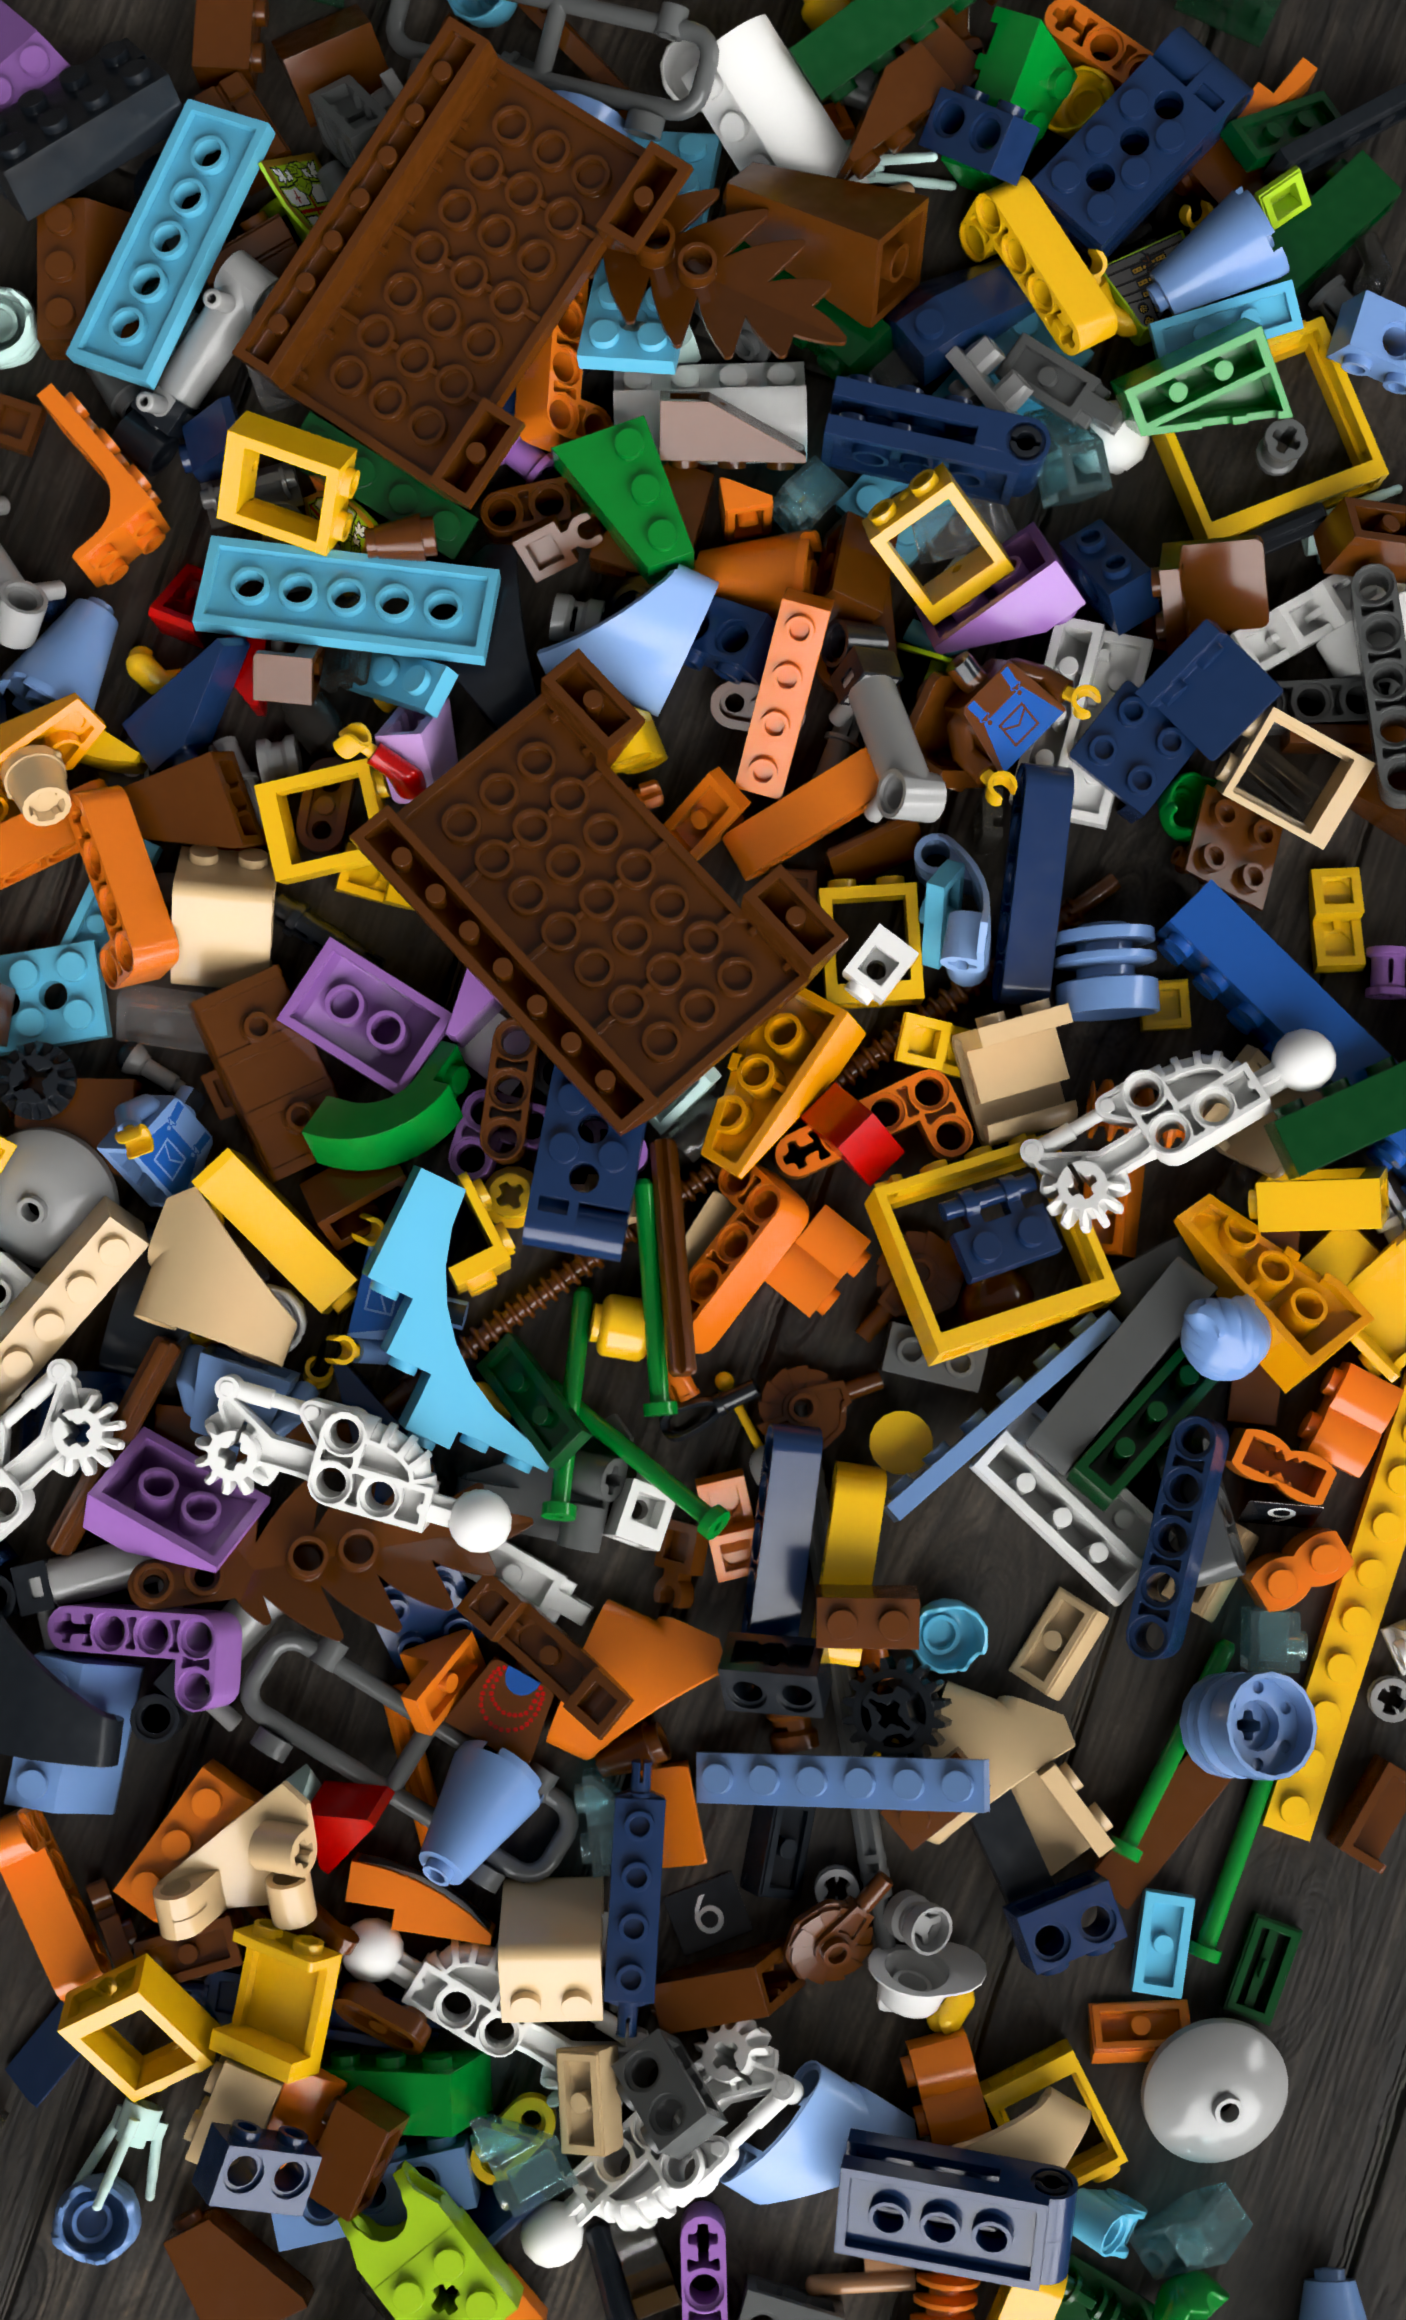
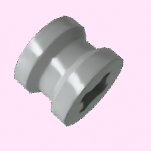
M295 734L285 735L282 741L271 742L266 738L256 740V756L262 783L304 773L300 747Z

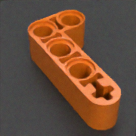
M1055 0L1048 6L1045 12L1043 23L1071 66L1076 68L1085 65L1100 69L1111 80L1115 91L1149 55H1154L1151 51L1076 0ZM1102 52L1107 54L1111 60L1100 61L1092 54ZM1169 114L1160 115V117L1164 119L1175 118L1174 116ZM1128 150L1127 154L1139 155L1142 154V152H1139L1137 150Z
M589 279L585 281L516 387L514 417L526 425L519 436L526 443L551 453L552 447L614 426L606 410L581 399L583 369H579L576 355L587 310Z
M864 747L739 824L721 838L745 881L752 880L769 871V868L776 867L864 813L866 806L877 794L879 784L867 748Z
M96 779L70 790L69 794L108 786L103 779ZM22 813L0 823V890L80 852L68 814L63 820L49 826H36L29 823Z
M119 785L70 794L72 805L68 813L69 822L110 938L101 948L99 955L100 969L104 981L110 989L115 990L161 979L177 963L179 959V944L129 798L125 790Z
M926 1069L919 1071L859 1100L870 1111L872 1106L879 1102H888L893 1105L897 1112V1121L894 1125L885 1127L893 1136L917 1125L928 1150L940 1160L950 1161L957 1159L969 1149L973 1142L972 1126L950 1081L945 1074L938 1070ZM931 1081L936 1084L941 1093L939 1103L933 1106L920 1103L915 1095V1087L918 1083ZM949 1124L959 1129L962 1135V1143L958 1149L947 1150L941 1147L936 1137L940 1126ZM808 1125L782 1138L775 1149L774 1155L775 1166L780 1174L794 1180L806 1178L842 1159L817 1135L819 1147L828 1157L821 1160L819 1158V1150L805 1157L804 1168L798 1169L795 1163L787 1165L783 1159L789 1153V1145L794 1144L798 1150H803L813 1144L814 1140L809 1134L814 1133V1131Z
M757 1163L742 1179L723 1168L719 1172V1190L737 1209L689 1271L696 1354L709 1352L718 1343L808 1223L809 1208L805 1200L776 1173Z
M21 1807L0 1817V1872L56 1995L64 2002L68 1991L111 1971V1962L43 1812Z

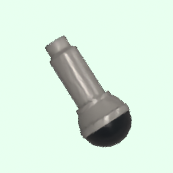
M128 1042L118 1050L116 1063L118 1068L125 1074L142 1075L164 1090L174 1093L178 1091L180 1086L187 1084L180 1080V1076L152 1060V1056L149 1055L148 1051L140 1043Z

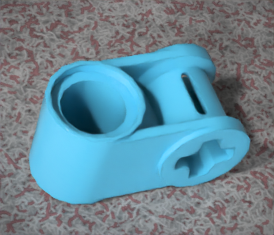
M1083 2187L1077 2191L1072 2235L1104 2257L1115 2256L1125 2259L1129 2253V2248L1126 2245L1138 2219H1145L1148 2211L1138 2201L1115 2189L1097 2190Z

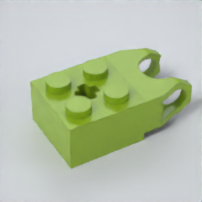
M406 2160L400 2163L392 2174L401 2191V2197L407 2209V2219L397 2225L385 2226L376 2223L370 2216L359 2213L349 2222L341 2217L337 2218L345 2236L350 2242L357 2270L395 2320H505L519 2307L524 2290L523 2285L462 2206H457L443 2187L422 2176ZM443 2284L446 2290L453 2285L458 2292L457 2294L446 2293L442 2290L441 2285Z

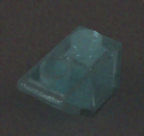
M1045 408L1023 413L1024 416L1035 418L1042 422L1048 429L1051 437L1050 449L1038 480L1043 509L1084 502L1113 488L1103 440L1090 426L1086 431L1077 425L1074 427Z
M814 455L778 491L773 499V510L775 511L773 518L786 533L806 529L813 530L846 495L850 488Z
M584 1769L581 1776L582 1783L574 1784L577 1814L586 1813L588 1833L580 1834L582 1863H592L593 1877L609 1876L615 1793L622 1790L607 1778H603L596 1769Z
M491 2113L469 2121L474 2132L470 2135L472 2147L481 2162L485 2163L488 2161L496 2178V2181L492 2184L495 2196L505 2211L511 2210L514 2218L526 2214L579 2184L566 2155L561 2153V2145L557 2136Z
M1226 2182L1189 2191L1135 2228L1129 2238V2242L1154 2280L1174 2276L1175 2274L1187 2273L1227 2263L1252 2228L1253 2223Z

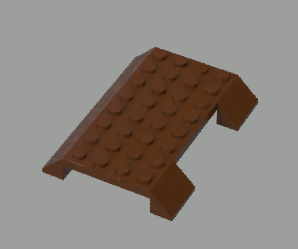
M449 16L235 346L232 354L287 396L386 459L447 500L471 510L526 426L524 422L502 409L606 249L638 255L693 172V166L653 141H650L646 148L637 144L500 59L488 39Z
M578 648L541 678V695L400 811L395 813L389 805H386L353 832L349 838L619 1136H622L662 1112L803 990L846 943L849 936L781 864L743 895L741 908L610 768L644 725L645 718Z

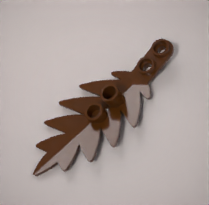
M717 188L677 195L638 255L607 248L587 278H594L603 259L611 295L627 325L635 323L650 280L657 315L670 343L676 349L682 347L697 301L706 331L725 360L732 359L745 318L759 340L779 359L787 357L793 337L833 346H844L847 341V336L829 317L815 308L831 290L830 281L803 278L772 281L804 251L806 246L804 239L761 244L731 254L768 218V210L766 208L724 216L685 231L718 200L720 192Z
M430 1464V1465H431V1472H433L434 1467H433L432 1464ZM305 1480L276 1511L257 1542L258 1519L220 1569L216 1573L211 1572L214 1581L210 1586L200 1587L196 1584L194 1575L200 1569L158 1559H150L138 1564L133 1569L128 1580V1592L132 1601L145 1610H162L235 1599L250 1617L260 1624L268 1626L272 1619L264 1600L265 1598L295 1622L317 1634L340 1642L344 1638V1633L322 1588L357 1615L375 1625L394 1633H399L403 1626L379 1577L393 1588L417 1601L444 1611H450L453 1608V1602L434 1563L456 1571L482 1576H493L497 1569L489 1552H470L460 1547L452 1538L449 1528L430 1523L422 1533L374 1519L370 1523V1518L329 1507L314 1530L318 1502L310 1495L307 1486L308 1481ZM374 1482L372 1485L371 1493L373 1498L375 1496L377 1482ZM476 1483L457 1493L452 1498L457 1499L463 1493L474 1489L484 1490V1485ZM393 1493L383 1505L393 1504L395 1494ZM511 1513V1531L506 1540L530 1528L534 1523L533 1519ZM149 1577H158L163 1582L162 1591L154 1595L147 1593L143 1587L145 1580Z

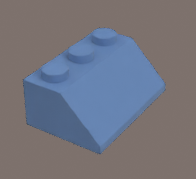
M56 1649L43 1650L36 1653L34 1656L44 1667L83 1699L106 1713L119 1715L124 1718L119 1762L117 1766L88 1767L13 1757L4 1804L56 1814L113 1815L116 1812L132 1732L130 1724L131 1710L138 1701L145 1666Z

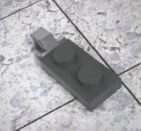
M1022 332L1006 358L995 371L997 379L1001 380L1012 369L1016 370L1034 390L1029 399L1074 427L1077 425L1086 431L1089 425L1093 423L1115 436L1125 421V418L1122 416V410L1107 401L1111 391L1103 386L1101 379L1026 333Z

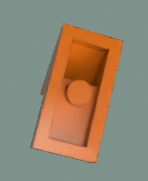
M717 767L702 779L663 825L698 861L717 845L727 832L743 822L744 817L742 813L751 802L724 771Z
M463 1629L406 1649L400 1653L401 1661L411 1682L400 1697L415 1731L432 1736L485 1669L486 1663L473 1631Z

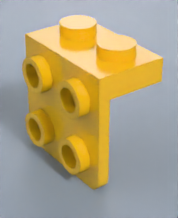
M465 1171L457 1175L458 1186L466 1189L464 1199L489 1248L448 1268L458 1295L469 1291L471 1297H475L495 1287L498 1284L496 1276L511 1269L510 1256L515 1254V1245L503 1222L496 1225L493 1224L488 1212L493 1210L491 1207L493 1202L482 1180L478 1178L471 1181Z

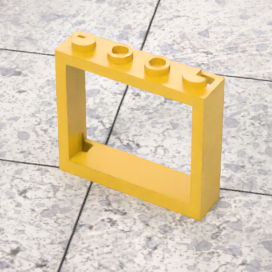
M1323 316L1308 322L1302 320L1304 328L1267 339L1275 363L1305 352L1353 467L1212 522L1175 432L1151 435L1194 540L1239 536L1316 502H1321L1325 509L1337 505L1344 497L1355 498L1378 489L1389 475V471L1347 372L1341 368V364L1326 358L1332 336Z
M1023 1133L1008 1142L1009 1146L997 1150H992L990 1145L982 1146L965 1154V1160L949 1165L945 1159L934 1161L919 1170L920 1174L903 1179L902 1174L891 1175L888 1180L874 1184L875 1188L865 1201V1208L928 1367L1088 1314L1090 1311L1094 1312L1106 1308L1121 1294L1093 1225L1090 1233H1083L1078 1219L1074 1226L1070 1229H1065L1060 1223L1062 1214L1055 1216L1083 1286L944 1332L940 1331L893 1209L1028 1167L1020 1155L1022 1143L1028 1139L1038 1140L1046 1134L1036 1137L1035 1134L1026 1136ZM1035 1168L1041 1182L1042 1175L1039 1173L1037 1168Z

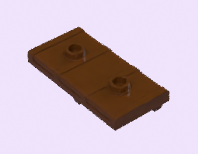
M279 964L187 1004L191 1011L190 1016L264 1174H267L271 1183L317 1163L302 1134V1130L326 1096L339 1098L334 1087L335 1084L328 1074L315 1044L277 1020V1017L292 996Z

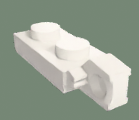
M507 1540L497 1549L489 1551L490 1557L497 1569L495 1575L525 1597L554 1623L557 1622L560 1615L565 1616L580 1626L586 1623L594 1607L573 1595L578 1584L568 1579L566 1574ZM462 1572L464 1576L476 1583L482 1577V1575Z

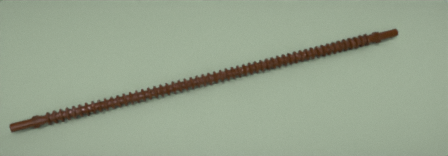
M1108 873L1074 899L1067 897L1061 901L1057 932L1065 928L1067 929L1071 925L1078 926L1085 921L1083 915L1121 889L1115 876ZM995 956L990 958L989 972L980 984L973 987H962L956 985L951 980L950 989L940 988L938 990L939 996L935 999L931 996L927 997L928 1004L924 1007L919 1004L916 1005L917 1012L915 1014L947 1021L946 1014L948 1012L958 1013L957 1006L959 1004L969 1005L970 996L980 997L981 988H992L991 981L993 978ZM894 1021V1029L891 1031L883 1029V1037L877 1040L875 1037H872L869 1047L859 1046L860 1053L857 1056H851L841 1073L808 1109L834 1083H837L843 1089L847 1085L855 1087V1079L858 1077L866 1079L868 1077L867 1071L871 1068L874 1071H878V1063L883 1060L889 1063V1055L896 1050L901 1023ZM800 1117L792 1125L794 1128L799 1127L798 1121L801 1119ZM786 1131L782 1136L785 1137L788 1135V1132ZM701 1160L699 1162L701 1167L699 1170L689 1169L688 1178L683 1180L680 1177L683 1211L685 1210L684 1203L686 1201L696 1202L695 1195L697 1193H708L707 1186L709 1184L718 1186L720 1166L712 1161L706 1163ZM637 1223L628 1225L623 1252H627L628 1248L626 1245L632 1241L638 1244ZM573 1254V1261L562 1260L563 1267L557 1271L555 1268H551V1276L545 1279L543 1276H540V1284L534 1287L529 1284L527 1286L529 1291L527 1294L517 1293V1300L514 1303L504 1302L505 1309L503 1311L493 1310L494 1317L491 1320L482 1318V1326L477 1329L471 1326V1334L465 1337L462 1334L458 1336L459 1342L457 1346L464 1361L470 1357L473 1360H477V1352L483 1349L488 1352L490 1350L489 1343L492 1341L498 1343L501 1340L500 1336L505 1332L513 1334L512 1327L518 1324L520 1327H523V1319L529 1316L534 1319L536 1317L534 1311L538 1308L546 1310L547 1301L552 1299L554 1302H557L559 1300L558 1294L562 1291L566 1294L570 1293L569 1286L572 1283L581 1285V1277L585 1274L592 1277V1269L596 1266L603 1269L605 1267V1259ZM423 1370L416 1372L415 1376L405 1374L398 1379L400 1385L381 1398L390 1411L394 1413L407 1404Z

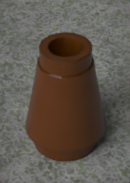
M420 512L376 525L373 528H364L368 558L378 557L379 559L426 562V557L438 555L433 515L421 517Z
M643 1721L600 1750L595 1756V1761L603 1778L631 1773V1760L640 1759V1772L643 1771V1759L653 1761L652 1770L660 1769L662 1762L671 1759L670 1744L662 1725L658 1721L651 1724Z

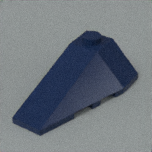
M999 258L920 282L917 288L882 319L891 327L893 350L922 386L925 387L953 368V365L945 355L955 345L966 350L984 335L994 340L1034 313L1035 310L1003 260Z

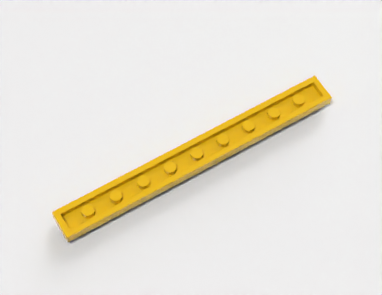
M1406 1369L1400 1385L1404 1392L1392 1419L1387 1425L1347 1548L1354 1560V1564L1336 1582L1302 1687L1305 1689L1315 1710L1317 1734L1314 1750L1303 1768L1289 1778L1274 1781L1260 1824L1309 1842L1406 1545Z

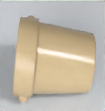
M33 744L21 747L7 757L0 771L2 783L7 792V798L15 801L26 820L36 826H49L63 820L70 812L72 803L66 781L67 771L62 759V753L46 745Z

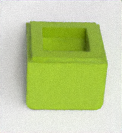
M1297 165L1254 194L1255 200L1262 208L1274 230L1312 205L1300 168Z

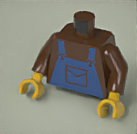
M968 651L963 652L955 657L946 668L947 674L960 688L944 705V711L949 718L947 732L951 757L977 784L984 783L986 785L985 798L987 802L992 806H1000L1003 799L993 787L1003 785L1012 795H1015L1017 780L1007 770L1066 711L1061 703L1065 701L1070 702L1073 715L1078 719L1086 720L1091 717V713L1081 708L1077 701L1082 697H1090L1095 702L1101 703L1100 692L1092 685H1081L1075 689L1074 682L1071 679L1040 663L1018 657L1008 660L991 658L980 666Z

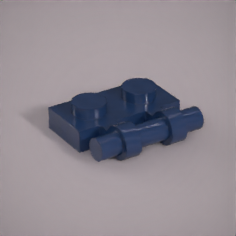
M1030 1172L1017 1177L1008 1174L996 1178L994 1185L976 1191L969 1187L955 1192L954 1198L938 1204V1210L943 1221L946 1222L960 1217L965 1230L953 1233L949 1241L968 1285L1058 1254L1063 1248L1044 1204L1041 1203L1026 1209L1023 1205L1021 1196L1034 1192L1037 1189L1035 1178ZM1000 1203L1005 1216L984 1222L981 1209Z

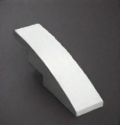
M1333 574L1306 592L1272 610L1269 613V622L1265 627L1239 629L1232 633L1230 637L1267 672L1319 642L1332 631L1352 620L1350 599L1353 577ZM1397 583L1398 593L1400 594L1406 590V584ZM1370 585L1362 589L1360 594L1368 600H1378L1384 597L1386 592L1377 585Z

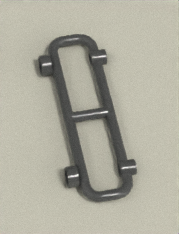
M391 0L386 18L385 32L389 45L397 55L410 60L406 77L408 80L431 44L413 41L405 34V22L411 0ZM506 0L548 10L533 68L509 62L506 63L550 90H564L582 94L598 100L609 107L628 111L623 128L625 132L645 140L660 141L666 120L684 121L695 116L705 106L710 96L718 67L719 48L715 36L706 26L688 20L690 13L688 8L673 2L664 1L661 4L659 13L601 0ZM567 14L653 33L674 42H682L684 40L696 44L700 50V59L690 93L684 99L670 100L553 73L552 69Z
M283 1631L271 1637L262 1646L251 1663L240 1686V1701L245 1712L256 1723L260 1724L249 1743L280 1763L285 1762L295 1746L354 1783L388 1786L395 1791L389 1804L429 1828L435 1808L406 1791L403 1787L435 1736L455 1749H458L465 1741L476 1739L444 1721L432 1736L414 1731L385 1778L265 1704L260 1696V1688L278 1658L287 1651H296L410 1720L400 1697L403 1692L346 1658L345 1654L349 1647L341 1641L336 1642L324 1636L317 1640L300 1631ZM487 1745L483 1748L495 1754L499 1753ZM534 1762L531 1769L537 1774L542 1783L538 1790L539 1796L544 1794L542 1803L557 1812L559 1826L542 1856L537 1861L525 1863L498 1847L468 1877L479 1886L494 1894L497 1893L506 1876L522 1883H534L549 1877L561 1863L573 1843L579 1828L578 1811L573 1800L562 1790L555 1787L560 1777Z

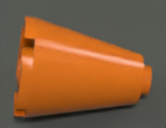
M806 529L701 550L697 560H694L695 569L692 570L719 582L715 596L768 613L774 621H777L781 601L787 587L813 594L818 571L817 563L814 560V552H822V542L816 530Z

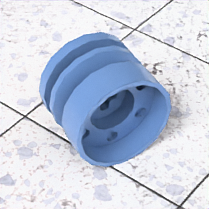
M1099 921L1057 932L1055 950L1074 953L1055 958L1053 968L1059 971L1076 973V979L1055 986L1056 1006L1068 1003L1073 1022L1129 1019L1148 1016L1161 1011L1158 978L1135 974V968L1148 965L1157 960V954L1154 950L1134 948L1153 943L1155 941V928L1151 925L1130 924L1124 921Z
M1221 1672L1207 1675L1191 1688L1183 1702L1180 1717L1182 1741L1192 1761L1206 1773L1222 1778H1249L1267 1781L1289 1778L1305 1766L1315 1746L1317 1722L1313 1704L1305 1689L1289 1676L1276 1672Z

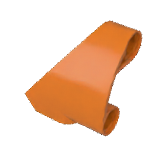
M608 1599L603 1605L583 1649L625 1689L634 1701L603 1740H599L563 1707L564 1703L560 1701L549 1729L546 1743L585 1761L595 1757L600 1750L659 1708L698 1685L718 1676V1666L723 1652L720 1639L677 1619L662 1616L655 1620Z

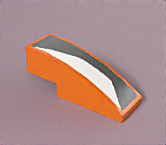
M358 1852L351 1861L345 1902L394 1909L391 1930L491 1945L496 1925L474 1904L449 1886H439L430 1881L423 1872L389 1859Z

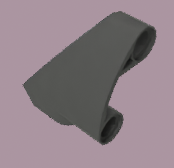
M614 1413L605 1418L607 1422L630 1441H634V1437L618 1414ZM592 1436L575 1454L570 1503L577 1506L576 1520L569 1522L553 1521L541 1517L542 1503L550 1501L554 1471L551 1467L545 1472L533 1466L530 1474L504 1462L479 1471L468 1472L462 1477H458L454 1495L476 1483H482L484 1490H489L499 1495L505 1501L510 1513L533 1519V1525L520 1534L555 1541L559 1546L574 1550L599 1553L609 1504L618 1498L623 1490L628 1464L596 1437Z

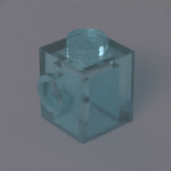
M1241 1606L1240 1666L1254 1672H1276L1285 1675V1673H1300V1661H1305L1308 1654L1306 1631H1301V1612L1291 1608L1277 1612H1268L1259 1607Z

